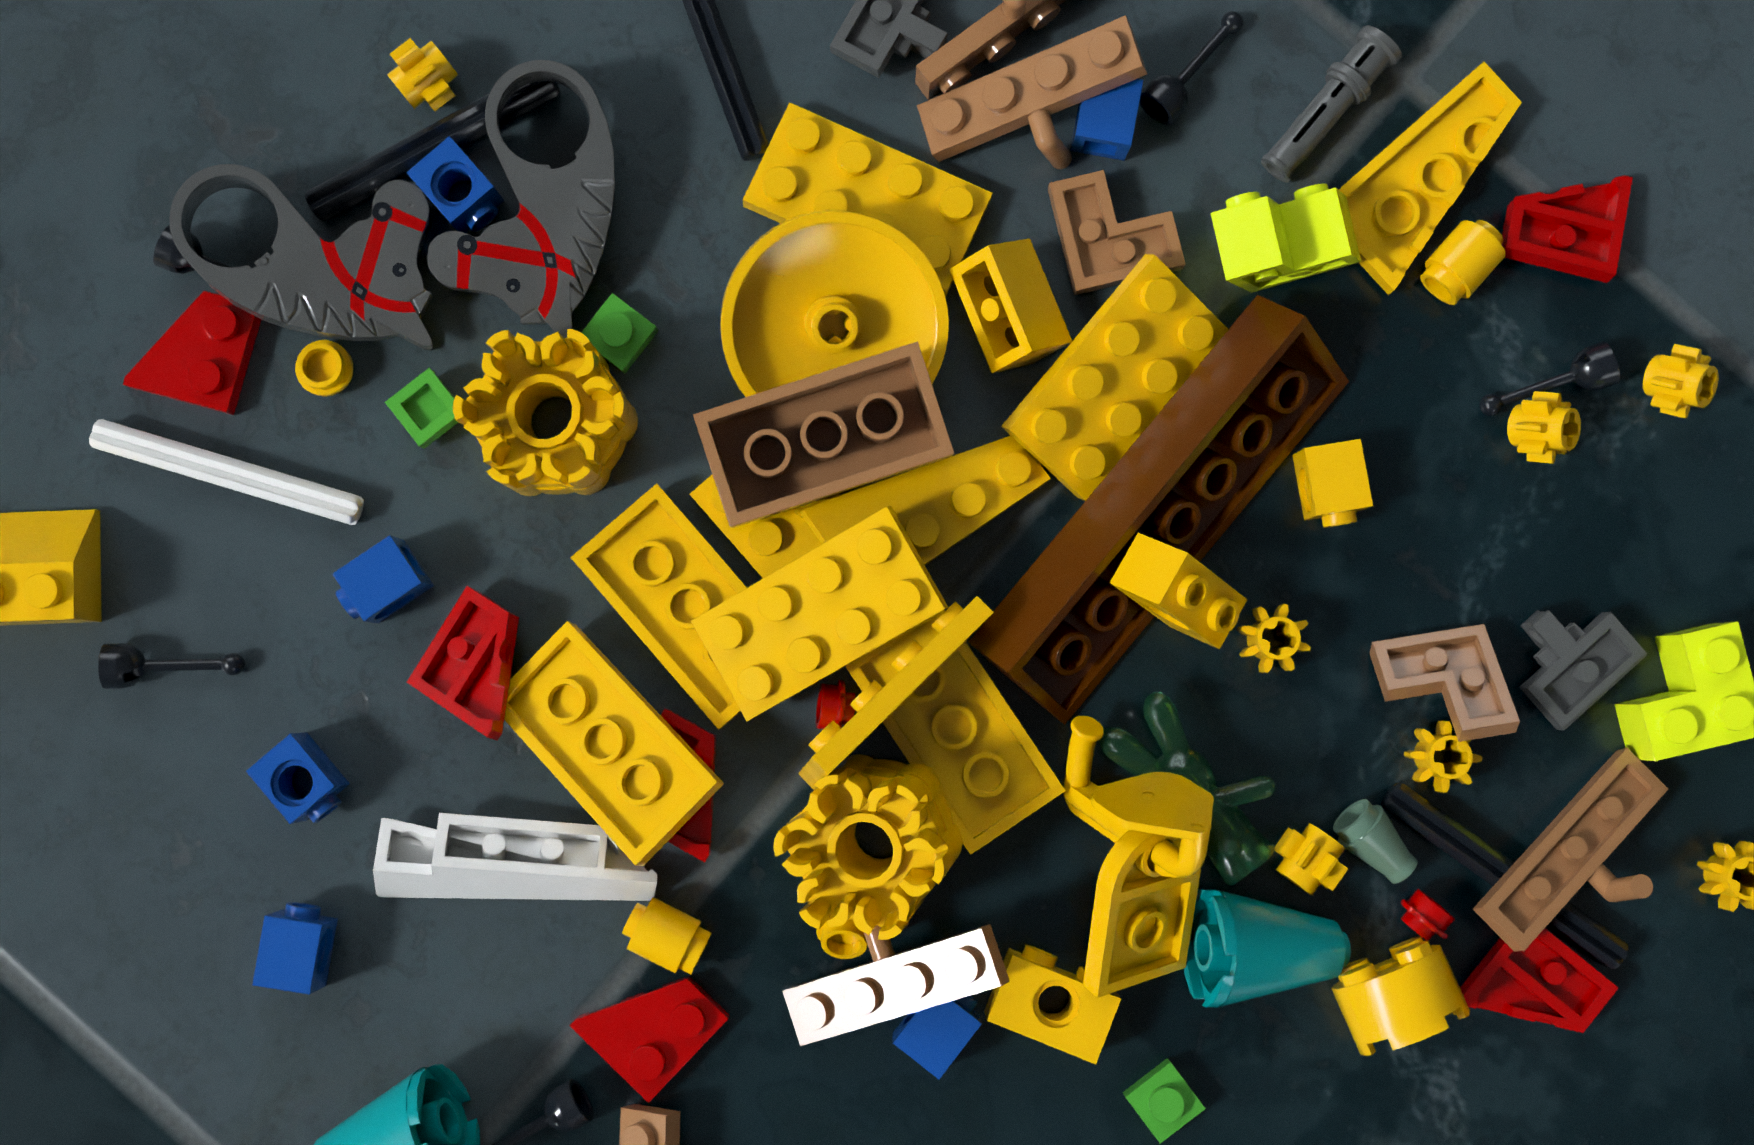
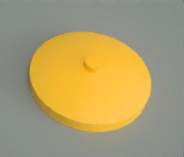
M823 210L798 215L778 224L762 235L749 247L732 272L723 297L720 320L721 339L726 362L733 379L745 397L917 341L931 383L933 384L944 359L949 330L948 307L939 277L924 253L907 236L886 222L869 215L846 210Z

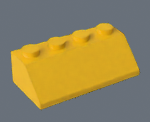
M100 510L0 513V626L102 622Z

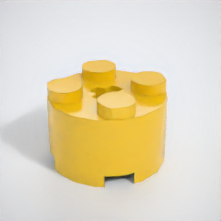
M1418 936L1390 947L1389 951L1392 958L1373 965V963H1369L1368 958H1362L1350 962L1347 966L1343 967L1341 974L1338 976L1340 981L1334 984L1331 989L1360 1055H1373L1376 1052L1373 1043L1388 1039L1392 1050H1396L1443 1032L1449 1028L1445 1016L1450 1013L1457 1015L1458 1019L1466 1018L1470 1015V1009L1441 945H1430L1428 940L1423 941L1422 937Z

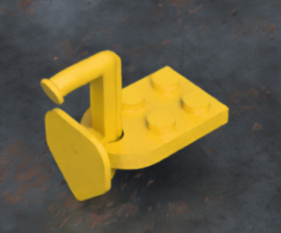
M1084 715L1075 717L1070 724L1072 734L1068 747L1063 786L1065 792L1063 795L1069 809L1077 817L1115 843L1107 854L1097 879L1083 986L1098 998L1186 968L1201 867L1205 861L1209 843L1214 797L1191 780L1169 772H1150L1097 786L1090 781L1096 741L1100 740L1104 735V728L1096 719Z

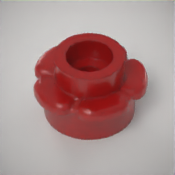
M839 680L837 685L821 683L816 706V729H824L833 720L842 728L854 716L855 710L850 704L856 696L855 693L846 692V685L843 680Z
M1417 889L1408 901L1406 899L1401 900V905L1407 910L1401 917V920L1417 934L1428 941L1435 933L1443 939L1448 938L1449 935L1445 930L1455 918L1435 900L1420 889Z

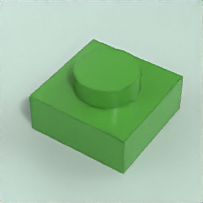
M612 293L581 333L590 340L605 360L626 374L659 330L653 323Z
M430 367L385 401L386 405L414 441L423 449L458 423L453 414V401L455 397Z
M1168 1058L1122 1092L1160 1144L1206 1109Z

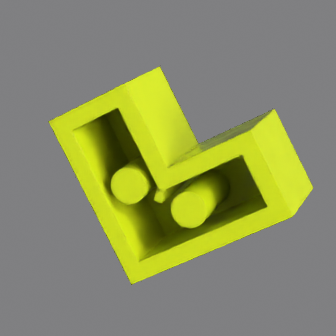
M1323 183L1307 186L1293 193L1295 200L1278 204L1268 196L1261 197L1259 192L1243 193L1225 201L1227 208L1210 213L1226 281L1252 293L1361 262L1346 196L1336 187L1328 189V185Z
M1739 622L1706 624L1655 636L1668 692L1614 704L1625 748H1628L1639 760L1658 761L1754 738V680Z

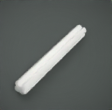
M104 419L97 420L94 423L89 437V443L92 448L349 525H355L358 522L363 510L364 499L355 494Z

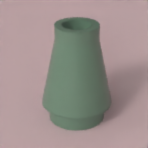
M1367 799L1358 800L1347 807L1336 819L1333 831L1339 836L1338 842L1347 851L1385 875L1391 883L1396 884L1405 880L1415 870L1418 863L1417 859L1407 849L1382 806L1372 805Z

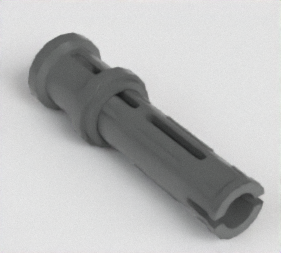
M1363 26L1356 35L1358 42L1341 62H1333L1326 71V84L1303 112L1298 115L1272 149L1261 158V164L1272 176L1288 183L1294 172L1325 138L1351 104L1359 105L1360 102H1365L1371 95L1370 86L1387 66H1395L1402 58L1398 45L1387 34L1375 27Z

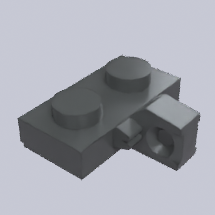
M856 0L831 42L830 51L841 59L880 78L893 53L906 58L910 50H912L914 53L927 58L947 43L948 33L927 22L930 12L921 6L924 0Z
M1537 610L1520 626L1532 641L1541 648L1533 657L1542 667L1519 688L1556 730L1564 731L1647 656V652L1611 612H1601L1582 630L1574 622H1570L1564 627L1549 610L1546 612Z

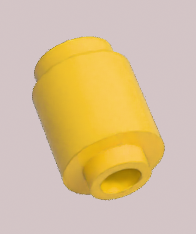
M1468 220L1461 221L1426 260V270L1420 276L1421 282L1432 295L1446 304L1455 305L1461 298H1469L1505 258V250L1501 245L1504 239L1501 233L1494 226L1483 220H1477L1475 223Z
M654 897L650 900L647 907L637 902L622 931V934L631 938L627 950L675 974L680 969L690 975L694 971L712 933L700 927L702 921Z

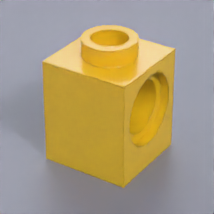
M1361 439L1307 447L1292 455L1304 521L1321 518L1323 528L1357 522L1356 512L1373 506Z

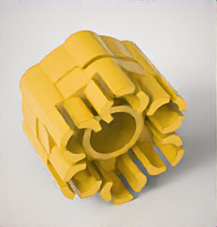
M567 329V338L565 339L559 332L546 336L542 341H534L529 336L518 332L515 337L509 330H503L492 335L486 344L494 352L493 354L483 353L481 365L485 373L484 377L474 379L463 387L469 395L466 400L456 395L453 401V414L456 421L464 425V429L476 436L482 446L483 462L491 466V469L486 471L488 475L504 486L525 496H535L541 493L560 495L574 492L581 495H591L599 492L607 484L611 470L621 458L627 442L632 439L638 428L637 412L626 399L620 385L610 373L608 363L584 334L573 329ZM552 397H562L569 400L572 405V416L567 428L555 437L538 439L532 428V415L536 407L542 401Z
M862 754L851 755L844 759L828 776H823L814 784L817 788L810 793L807 806L776 834L774 853L775 856H779L788 850L791 856L783 862L782 866L791 875L803 877V881L797 888V903H806L808 901L799 911L801 918L808 925L820 929L827 921L828 927L832 928L841 926L849 918H852L855 926L867 935H870L877 925L882 927L879 930L878 940H888L902 932L928 893L934 888L936 883L939 885L961 853L963 845L962 835L958 827L953 823L950 808L941 793L939 779L929 767L918 763L906 765L893 760L873 759ZM868 822L882 828L891 840L893 856L879 859L865 854L858 846L855 837L857 823Z

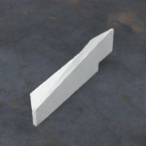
M439 813L437 829L389 818H381L373 867L376 895L384 898L650 901L655 897L657 874L653 869L647 871L644 866H635L599 825Z

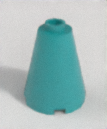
M1199 889L1193 918V940H1190L1184 975L1192 997L1194 999H1205L1202 1006L1221 1007L1337 978L1341 974L1343 967L1349 963L1351 945L1347 934L1342 932L1339 924L1334 920L1216 889Z
M435 1064L430 1067H422L320 1136L314 1145H480V1128L477 1118L467 1121L462 1103L471 1099L465 1086L453 1071L443 1064Z

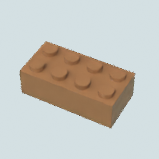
M918 341L693 414L731 528H736L949 458L954 454Z

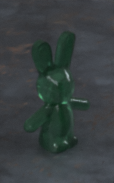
M1152 692L1144 702V717L1163 754L1157 757L1128 731L1113 726L1104 729V735L1099 740V745L1108 758L1135 776L1150 772L1174 773L1191 780L1213 795L1214 801L1207 855L1224 882L1232 886L1265 863L1275 850L1274 844L1265 838L1237 807L1272 796L1276 789L1275 782L1268 776H1259L1217 787L1211 764L1203 755L1189 747L1183 725L1173 702L1163 692Z

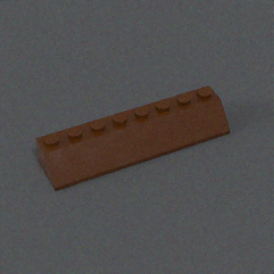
M1257 295L1028 571L1021 577L993 611L994 613L968 641L994 667L1064 725L1154 618L1153 614L1110 584L1112 577L1137 533L1185 551L1200 562L1348 384L1349 380L1306 316Z

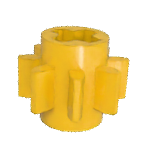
M409 38L390 53V56L398 66L389 72L387 76L414 109L426 101L434 111H437L456 96L448 86V83L456 78L458 74L432 41L420 49Z
M1674 344L1671 356L1663 354L1654 356L1649 362L1643 378L1645 394L1653 397L1650 403L1651 406L1660 408V413L1681 418L1688 417L1690 406L1699 408L1708 406L1716 393L1719 381L1717 368L1709 365L1711 357L1702 355V349Z
M1534 391L1532 400H1522L1521 404L1516 405L1510 413L1507 425L1508 439L1513 446H1518V453H1527V461L1554 464L1556 454L1565 455L1566 451L1574 449L1579 440L1581 431L1579 412L1575 408H1570V402H1561V393Z
M1287 604L1279 605L1275 609L1274 616L1269 618L1267 611L1262 606L1253 608V616L1257 622L1252 626L1237 627V631L1241 635L1247 636L1248 645L1239 653L1240 657L1254 655L1259 658L1258 668L1260 673H1268L1273 666L1274 660H1278L1281 668L1285 671L1294 670L1295 666L1291 656L1295 652L1310 651L1311 648L1308 644L1301 642L1300 630L1308 625L1307 620L1293 622L1288 619L1289 608ZM1278 626L1276 634L1284 639V645L1280 648H1272L1269 652L1270 642L1262 639L1263 631L1275 629Z
M1438 721L1436 734H1431L1429 731L1420 728L1414 730V734L1419 742L1414 750L1404 752L1405 757L1414 759L1418 768L1412 776L1414 781L1424 782L1432 776L1434 777L1433 786L1435 791L1443 793L1448 792L1450 779L1466 785L1472 783L1471 777L1467 772L1472 763L1482 761V756L1472 754V750L1468 745L1471 740L1458 742L1456 735L1451 736L1452 725L1450 721ZM1435 751H1451V761L1443 763L1434 762Z
M1310 823L1302 834L1288 827L1273 848L1275 852L1284 857L1276 871L1310 895L1314 894L1320 884L1334 891L1349 870L1338 862V858L1345 850V847Z
M1739 841L1735 846V850L1726 843H1713L1715 854L1707 861L1697 862V866L1703 869L1705 883L1698 889L1706 894H1720L1718 899V908L1734 912L1738 908L1740 901L1745 908L1754 910V843ZM1734 870L1741 873L1739 882L1732 879Z

